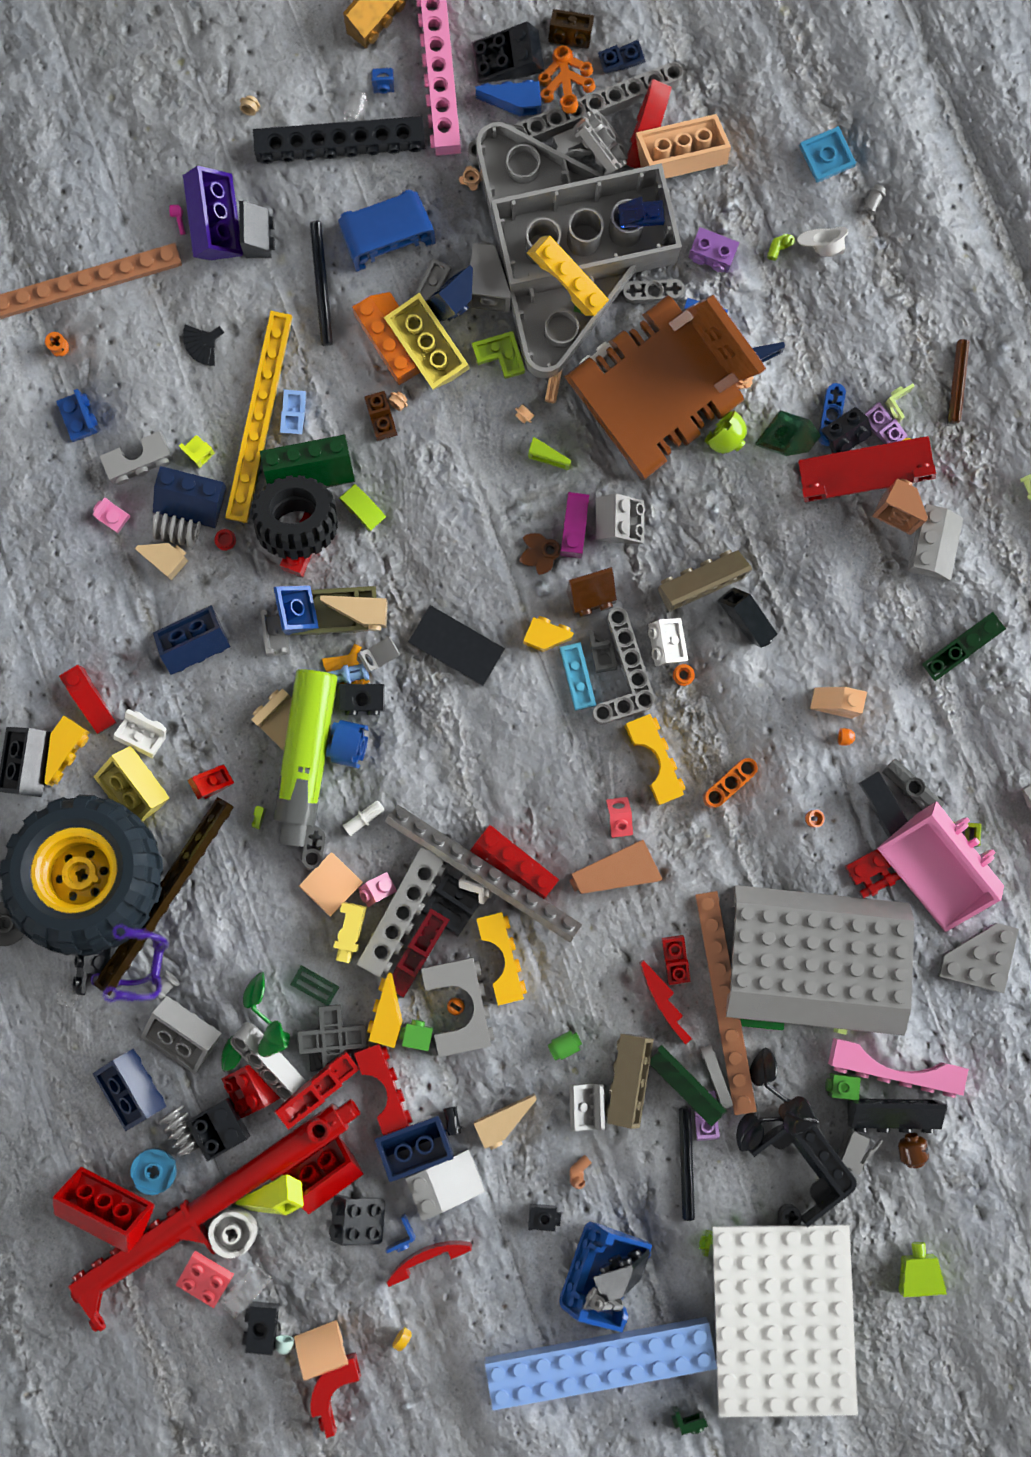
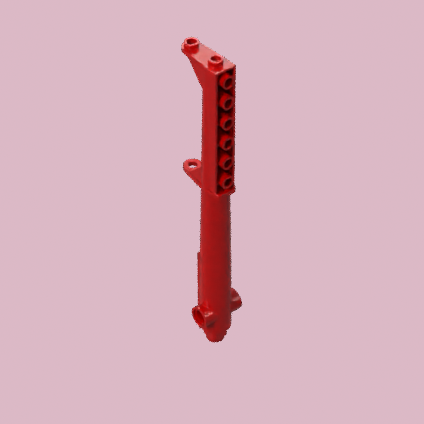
M350 1099L339 1107L334 1104L329 1105L193 1201L184 1200L179 1205L180 1209L178 1206H175L166 1213L168 1217L162 1221L158 1218L147 1226L149 1230L143 1233L141 1239L129 1253L115 1247L110 1251L111 1255L106 1259L100 1257L91 1264L92 1268L85 1272L83 1269L72 1277L73 1282L68 1288L71 1291L70 1295L73 1301L79 1303L89 1317V1324L92 1330L97 1332L98 1330L103 1331L106 1328V1324L99 1313L103 1292L180 1241L187 1240L204 1243L213 1255L216 1254L211 1246L208 1230L204 1222L267 1180L271 1179L273 1181L347 1131L349 1128L348 1123L361 1114L355 1102ZM317 1124L322 1125L325 1130H319Z

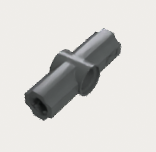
M896 758L883 770L882 773L902 791L903 795L910 798L922 810L936 801L941 808L945 804L925 786L922 779L913 775ZM911 782H914L918 787L915 794L909 790Z

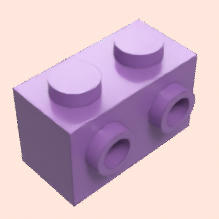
M699 227L688 258L692 259L696 264L711 266L717 272L728 273L740 242Z

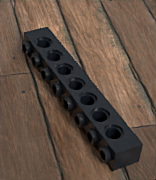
M423 116L253 129L254 154L257 162L263 164H270L273 161L281 160L283 162H292L294 159L311 161L320 157L326 159H334L337 156L356 157L359 154L375 156L384 152L389 154H397L400 151L419 152L426 149ZM407 134L408 137L405 139L399 138V135ZM382 135L387 137L385 140L382 141L377 139L379 136ZM359 137L366 138L363 142L356 141ZM337 139H344V140H345V141H344L343 143H341V144L335 143V141H336ZM318 140L323 141L321 145H314ZM296 142L302 143V145L299 147L293 146V144ZM274 144H281L277 149L271 148Z

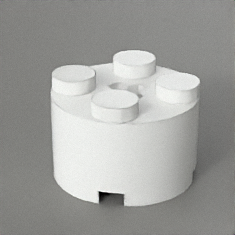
M232 1207L222 1211L213 1220L208 1231V1237L214 1252L224 1258H235L247 1252L257 1236V1221L251 1213L243 1208ZM232 1228L236 1230L234 1237L231 1236L230 1230Z

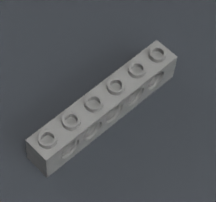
M423 847L420 848L356 965L378 977H381L383 973L385 975L388 974L393 965L390 962L393 954L398 955L404 945L401 942L404 934L408 936L414 927L411 921L415 915L419 916L425 906L422 901L426 895L430 897L436 886L433 884L436 876L441 877L446 868V865L443 864L444 860ZM426 867L430 870L431 876L428 880H421L418 873L421 868ZM411 887H417L420 891V896L416 900L408 897V890ZM402 906L407 907L409 910V916L406 919H400L397 915V910ZM390 926H395L398 929L399 933L395 939L389 938L386 934ZM378 946H385L387 948L388 954L385 958H379L376 955V948Z

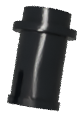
M457 1106L443 1109L447 1126L445 1132H448V1136L460 1134L463 1127L459 1123Z

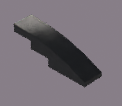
M879 771L859 782L860 787L870 801L868 803L880 820L878 821L888 838L891 837L908 822Z

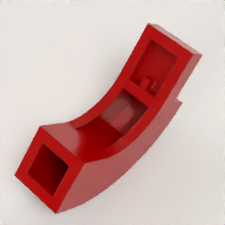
M356 1352L346 1355L348 1365L320 1375L315 1384L310 1405L311 1417L321 1415L318 1418L321 1432H325L326 1438L335 1436L337 1431L331 1406V1396L339 1387L360 1381L361 1372Z

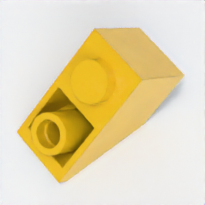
M533 617L523 644L545 652L571 641L574 633L570 632L571 628L559 624L555 626L550 624L551 620L545 617Z

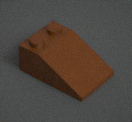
M612 567L569 580L566 592L574 616L580 615V617L591 615L592 610L600 608L601 611L613 608L617 597Z

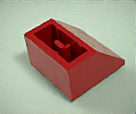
M249 1064L221 1078L224 1088L229 1094L240 1118L246 1117L281 1099Z

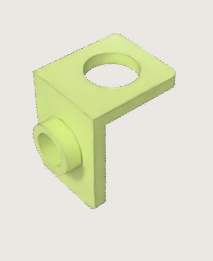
M914 384L904 389L902 386L891 392L892 396L884 403L898 423L903 420L904 415L895 401L911 392L915 387Z

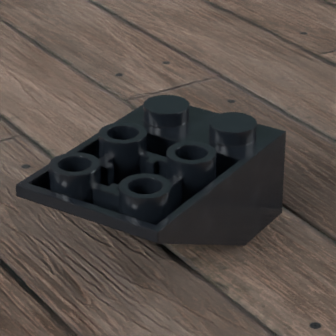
M528 21L472 42L478 83L525 78L544 71L539 30Z

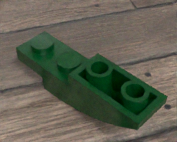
M991 612L922 663V666L932 679L936 681L1006 630V628L995 613Z

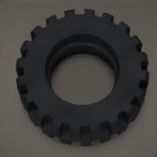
M290 475L286 476L285 479H275L274 483L265 485L263 487L264 491L260 490L253 501L251 513L256 537L260 545L273 555L278 554V557L284 559L291 557L292 560H298V557L309 558L313 553H320L322 548H326L331 543V540L335 538L336 530L338 529L335 500L331 491L323 483H317L316 479L311 477L306 479L305 476L298 475V477ZM303 511L312 514L308 519L299 523L289 524L278 521L282 516L290 512Z

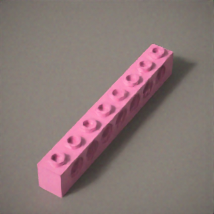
M416 0L417 7L422 9V13L418 14L419 27H423L424 33L420 34L421 47H425L426 54H422L423 67H427L428 74H424L425 87H429L430 94H426L427 108L431 107L432 114L428 115L429 128H433L434 135H430L431 148H435L436 156L461 154L446 0ZM434 7L436 10L430 11L428 8ZM437 27L438 30L431 31L430 28ZM434 47L440 48L439 51H433L431 49ZM436 67L442 68V70L439 72L434 71L433 69ZM442 87L445 90L442 92H438L435 89ZM442 107L447 109L445 112L437 111ZM441 128L449 129V131L445 133H442L439 130Z

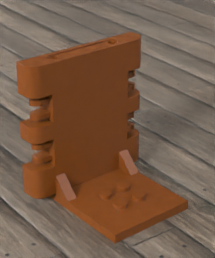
M714 295L684 310L680 309L672 297L665 296L642 314L646 321H641L640 327L648 337L645 341L635 329L632 328L629 334L623 330L608 341L612 348L608 347L606 352L614 363L612 367L607 364L603 357L598 355L596 361L599 366L589 357L564 376L641 480H645L667 462L665 455L662 453L663 451L667 456L671 454L670 447L664 441L666 436L677 447L681 446L682 443L685 446L689 445L701 435L698 428L702 429L704 427V422L697 414V411L701 409L706 418L711 421L715 418V415L718 419L723 418L744 401L743 394L735 383L758 375L767 369Z

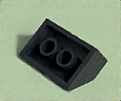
M6 727L0 763V792L42 797L45 790L44 781L51 732L32 728Z

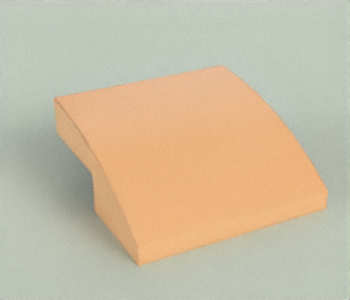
M331 852L299 887L331 917L341 907V904L346 902L363 884V881Z
M337 1320L294 1336L297 1356L305 1381L348 1365L343 1347L344 1342Z

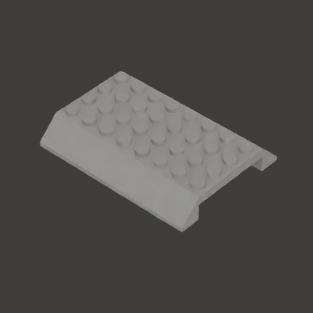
M734 886L733 908H735L730 993L727 995L726 1017L905 1035L912 1003L914 917L910 903Z

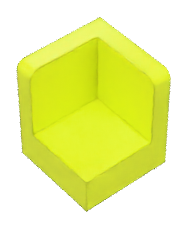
M197 435L186 445L183 443L178 445L199 468L215 454L213 449Z

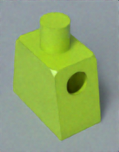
M912 1242V1255L901 1257L899 1293L903 1297L947 1295L939 1260L934 1254H926L925 1242Z

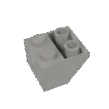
M616 493L596 497V540L607 543H644V501Z

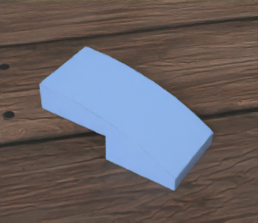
M284 390L280 433H303L306 391Z

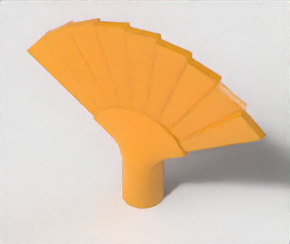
M354 644L348 655L322 658L326 672L340 670L344 665H359L357 656L362 647ZM361 679L352 681L351 684H367L370 681Z

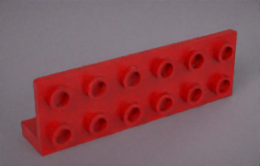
M929 436L799 460L805 503L889 488L896 479H905L911 483L936 479V469L933 463Z

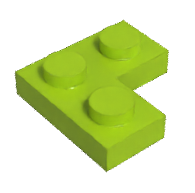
M513 331L472 343L478 365L499 359L504 379L525 373Z

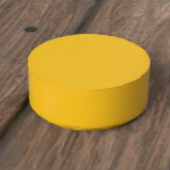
M403 1327L394 1339L392 1347L397 1351H402L411 1338V1331Z

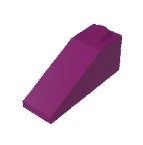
M568 492L560 556L582 558L589 504L588 494Z

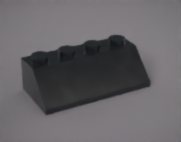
M859 1098V1101L848 1099V1126L854 1128L855 1132H868V1128H876V1132L883 1133L890 1132V1129H899L901 1133H912V1129H921L922 1133H935V1129H942L947 1104L934 1099Z

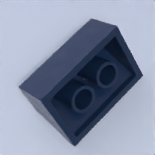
M471 265L454 274L426 300V303L440 322L446 319L448 321L453 318L455 319L469 308L467 304L472 300L473 267Z
M160 466L154 485L152 512L156 513L158 511L159 515L166 513L171 518L175 515L176 519L179 520L183 517L187 522L191 519L194 524L200 521L202 526L216 529L227 487L221 481Z
M212 605L153 632L159 656L170 675L182 672L187 667L203 662L206 658L222 653L225 649L230 648L228 638Z
M134 1049L122 1054L92 1073L125 1132L167 1107L163 1096L156 1089L152 1077L147 1073L140 1056L136 1054Z
M439 1115L374 1139L389 1183L454 1159L452 1147Z

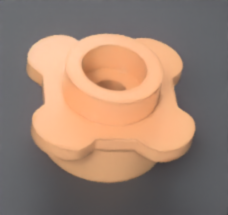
M472 166L466 167L463 176L459 177L460 184L468 186L471 191L477 190L479 182L482 181L480 172Z

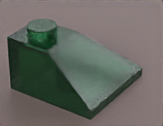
M780 410L755 444L775 453L791 456L809 452L821 437V434L809 419Z

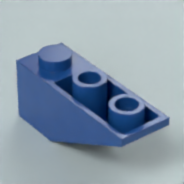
M525 80L521 83L507 81L497 85L484 83L476 86V99L518 116L541 114L539 81Z

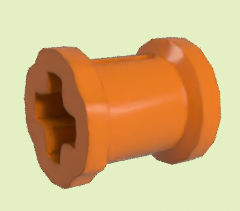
M51 332L46 336L45 345L53 355L59 357L65 356L68 353L69 344L62 334Z

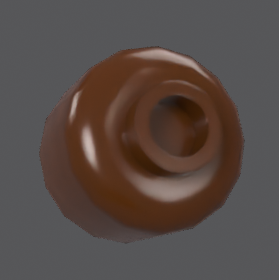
M907 1133L898 1142L900 1160L907 1167L920 1168L928 1161L929 1152L925 1138L918 1136L917 1133Z

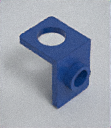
M393 68L373 69L371 78L373 93L385 94L394 92ZM380 74H386V75H388V77H378V76H379Z
M405 1213L402 1214L401 1220L408 1233V1237L387 1246L385 1250L387 1254L394 1250L401 1252L410 1247L409 1243L415 1241V1234Z

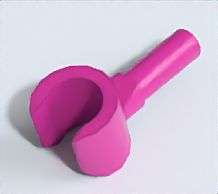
M170 205V217H177L180 235H185L182 219L183 210L179 205Z

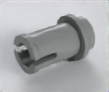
M874 185L870 189V195L863 206V210L869 214H875L882 198L886 197V189L880 185Z

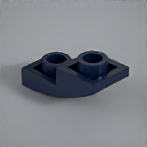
M639 40L622 47L615 45L598 52L604 73L621 71L646 62Z

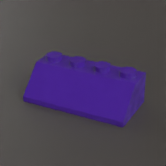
M202 166L194 167L182 175L193 257L205 260H219L242 256L243 250L240 245V228L232 173Z

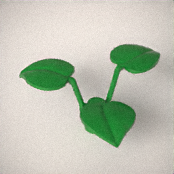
M261 972L247 985L243 994V1005L247 1009L251 1007V1010L268 1024L259 1043L258 1053L261 1057H269L287 1048L290 1042V1034L283 1031L279 1021L271 1022L256 1007L262 1001L265 991L264 972ZM233 1036L228 1039L222 1051L221 1066L224 1072L234 1069L242 1057L231 1045L230 1040Z

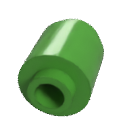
M568 1031L551 1040L552 1043L548 1044V1048L555 1061L558 1059L563 1060L580 1051L579 1046L582 1045V1042L577 1033L573 1034L571 1031Z

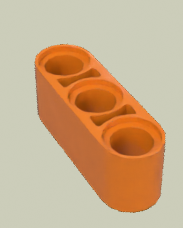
M744 758L704 793L703 801L705 805L709 808H717L726 802L757 773V763L751 758ZM743 763H748L751 766L750 774L747 775L742 772L741 766ZM730 777L735 780L736 785L734 789L726 787V778ZM711 792H716L719 795L720 799L717 804L710 802L709 794Z

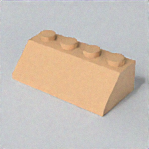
M717 114L636 133L641 168L662 163L665 179L728 164L731 146Z

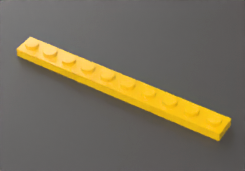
M270 311L225 518L228 520L248 523L261 464L260 451L264 450L293 318L291 314Z

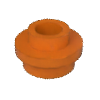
M687 664L678 665L673 671V679L680 686H687L694 680V670ZM680 672H686L687 678H680Z

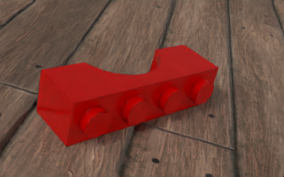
M377 1043L356 1051L354 1055L361 1075H370L382 1082L387 1092L386 1107L377 1116L382 1134L386 1135L410 1126V1123L413 1122L409 1109L406 1111L402 1102L405 1101L402 1089H397L395 1084L398 1078L394 1067H389L387 1060L390 1059L387 1047H382L381 1044Z

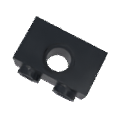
M339 684V710L345 711V715H358V711H367V715H380V711H385V685ZM360 694L368 696V703L364 706L357 704V697Z
M253 1301L250 1308H246L244 1322H248L247 1331L243 1332L242 1345H246L245 1353L273 1355L280 1304ZM262 1323L266 1331L263 1333L256 1331L255 1324Z

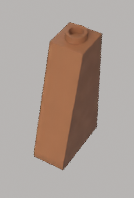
M641 840L572 873V879L569 881L574 891L584 894L658 882L663 879L644 840Z

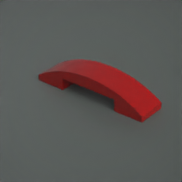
M458 1240L444 1241L416 1251L403 1260L391 1273L387 1280L388 1287L409 1279L410 1271L408 1268L448 1251L450 1258L454 1259L472 1251L471 1242Z

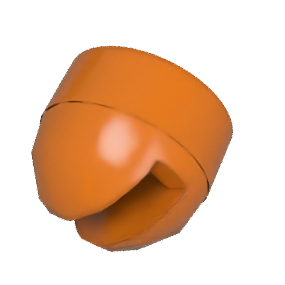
M840 728L838 744L842 746L851 745L855 741V733L851 729Z
M811 810L805 815V822L810 827H820L824 823L825 817L820 810ZM811 817H817V821L811 820Z
M454 997L448 1001L447 1010L450 1014L456 1016L464 1011L465 1004L462 999ZM453 1002L461 1008L460 1011H457L450 1004Z

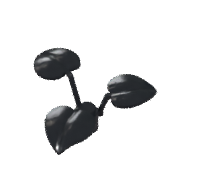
M768 1048L762 1049L754 1058L750 1067L751 1081L756 1086L764 1084L769 1091L779 1097L784 1103L778 1109L780 1117L758 1119L755 1113H748L740 1120L736 1131V1140L741 1152L750 1151L762 1143L764 1128L761 1123L781 1121L783 1122L784 1129L790 1134L803 1133L819 1123L806 1098L796 1096L791 1100L787 1099L769 1085V1082L776 1079L778 1067L772 1051Z

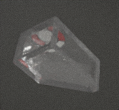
M256 1263L219 1303L236 1318L252 1303L273 1278Z

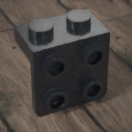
M335 1195L331 1204L332 1223L329 1227L330 1241L342 1246L380 1244L383 1240L385 1200L382 1198L352 1199L344 1195Z

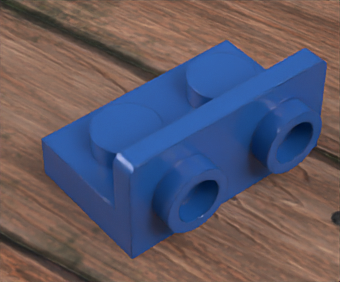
M78 389L74 390L75 394L56 401L72 442L96 434L95 426L98 425L94 414L89 413L87 406H90L87 395L85 393L82 394Z

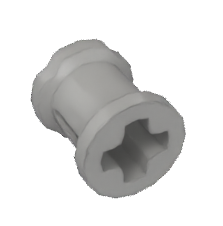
M167 970L163 972L164 975L161 977L162 991L158 997L164 1000L174 986L180 984ZM154 984L150 986L153 992L156 990V985Z

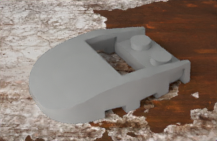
M595 109L590 112L588 111L574 126L576 138L581 136V141L586 149H591L595 154L597 164L601 168H605L604 175L613 174L626 165L625 159L628 158L627 149L611 124L599 111Z

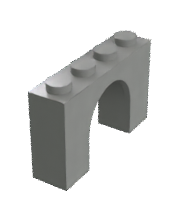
M474 957L421 968L425 991L446 986H457L464 989L471 996L474 1004L473 1016L465 1026L434 1034L438 1057L490 1047L491 1041L495 1040L493 1028H488L486 1019L490 1018L488 1005L483 1006L482 997L486 996L484 984H479L477 975L481 974L479 961L475 962Z

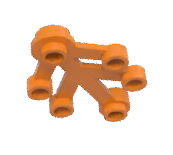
M562 45L554 50L551 65L538 76L540 85L547 87L540 92V96L544 103L552 102L554 99L553 93L562 84L564 96L560 99L561 108L565 113L573 114L578 108V101L576 96L572 94L571 81L581 85L584 92H593L595 90L594 80L586 78L593 73V68L590 62H583L573 57L572 50ZM569 65L580 69L581 75L569 70ZM560 68L561 72L552 81L551 76Z

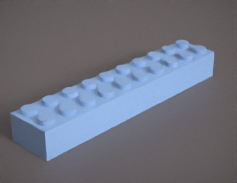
M706 1317L485 1357V1369L492 1410L717 1369L710 1326Z

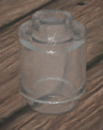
M360 90L350 92L344 109L345 121L364 120L370 102L366 93Z

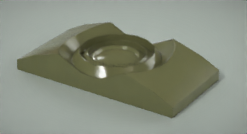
M376 586L311 590L319 628L291 635H322L369 631L368 627H364L322 604L320 595L377 598Z

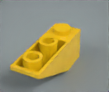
M64 715L50 735L44 781L49 786L60 782L64 775L62 773L63 770L76 759L75 753L79 747H84L89 739L88 734L90 732Z
M389 972L386 979H381L378 991L382 992L380 1000H375L372 1012H375L376 1016L374 1020H370L367 1033H370L369 1041L395 1048L403 1021L393 976Z

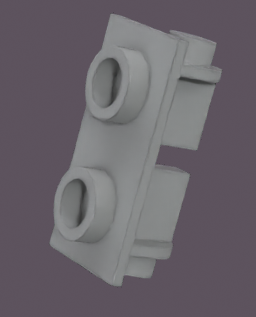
M593 1288L586 1297L583 1309H594L598 1312L611 1309L621 1311L624 1307V1302L621 1298L605 1302L598 1288Z

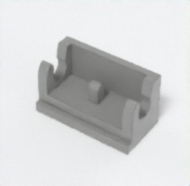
M278 609L271 612L262 610L261 619L266 654L268 657L290 654L289 638L282 631Z

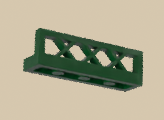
M661 1045L657 1049L658 1052L651 1058L650 1065L713 1127L727 1110Z

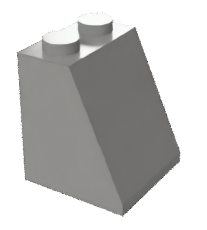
M485 241L473 243L471 266L473 267L472 300L468 303V307L510 312L511 293L495 245Z

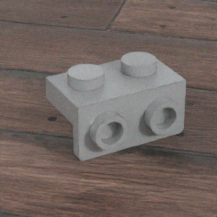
M585 1083L569 1085L571 1130H605L606 1113L604 1112V1100L606 1094L603 1084Z

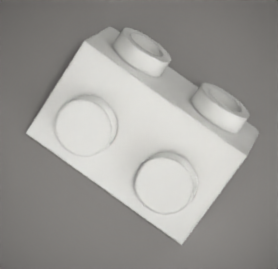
M127 709L125 719L115 732L113 739L128 747L131 746L134 750L153 759L166 739V728L158 721H151L145 718L140 712H133Z

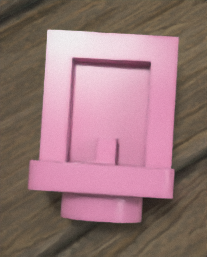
M387 872L358 888L360 898L366 903L367 907L397 892Z

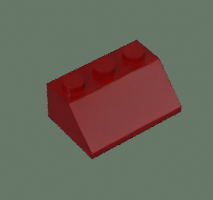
M339 1135L283 1173V1175H290L302 1182L303 1207L301 1208L308 1214H311L364 1175L356 1158Z

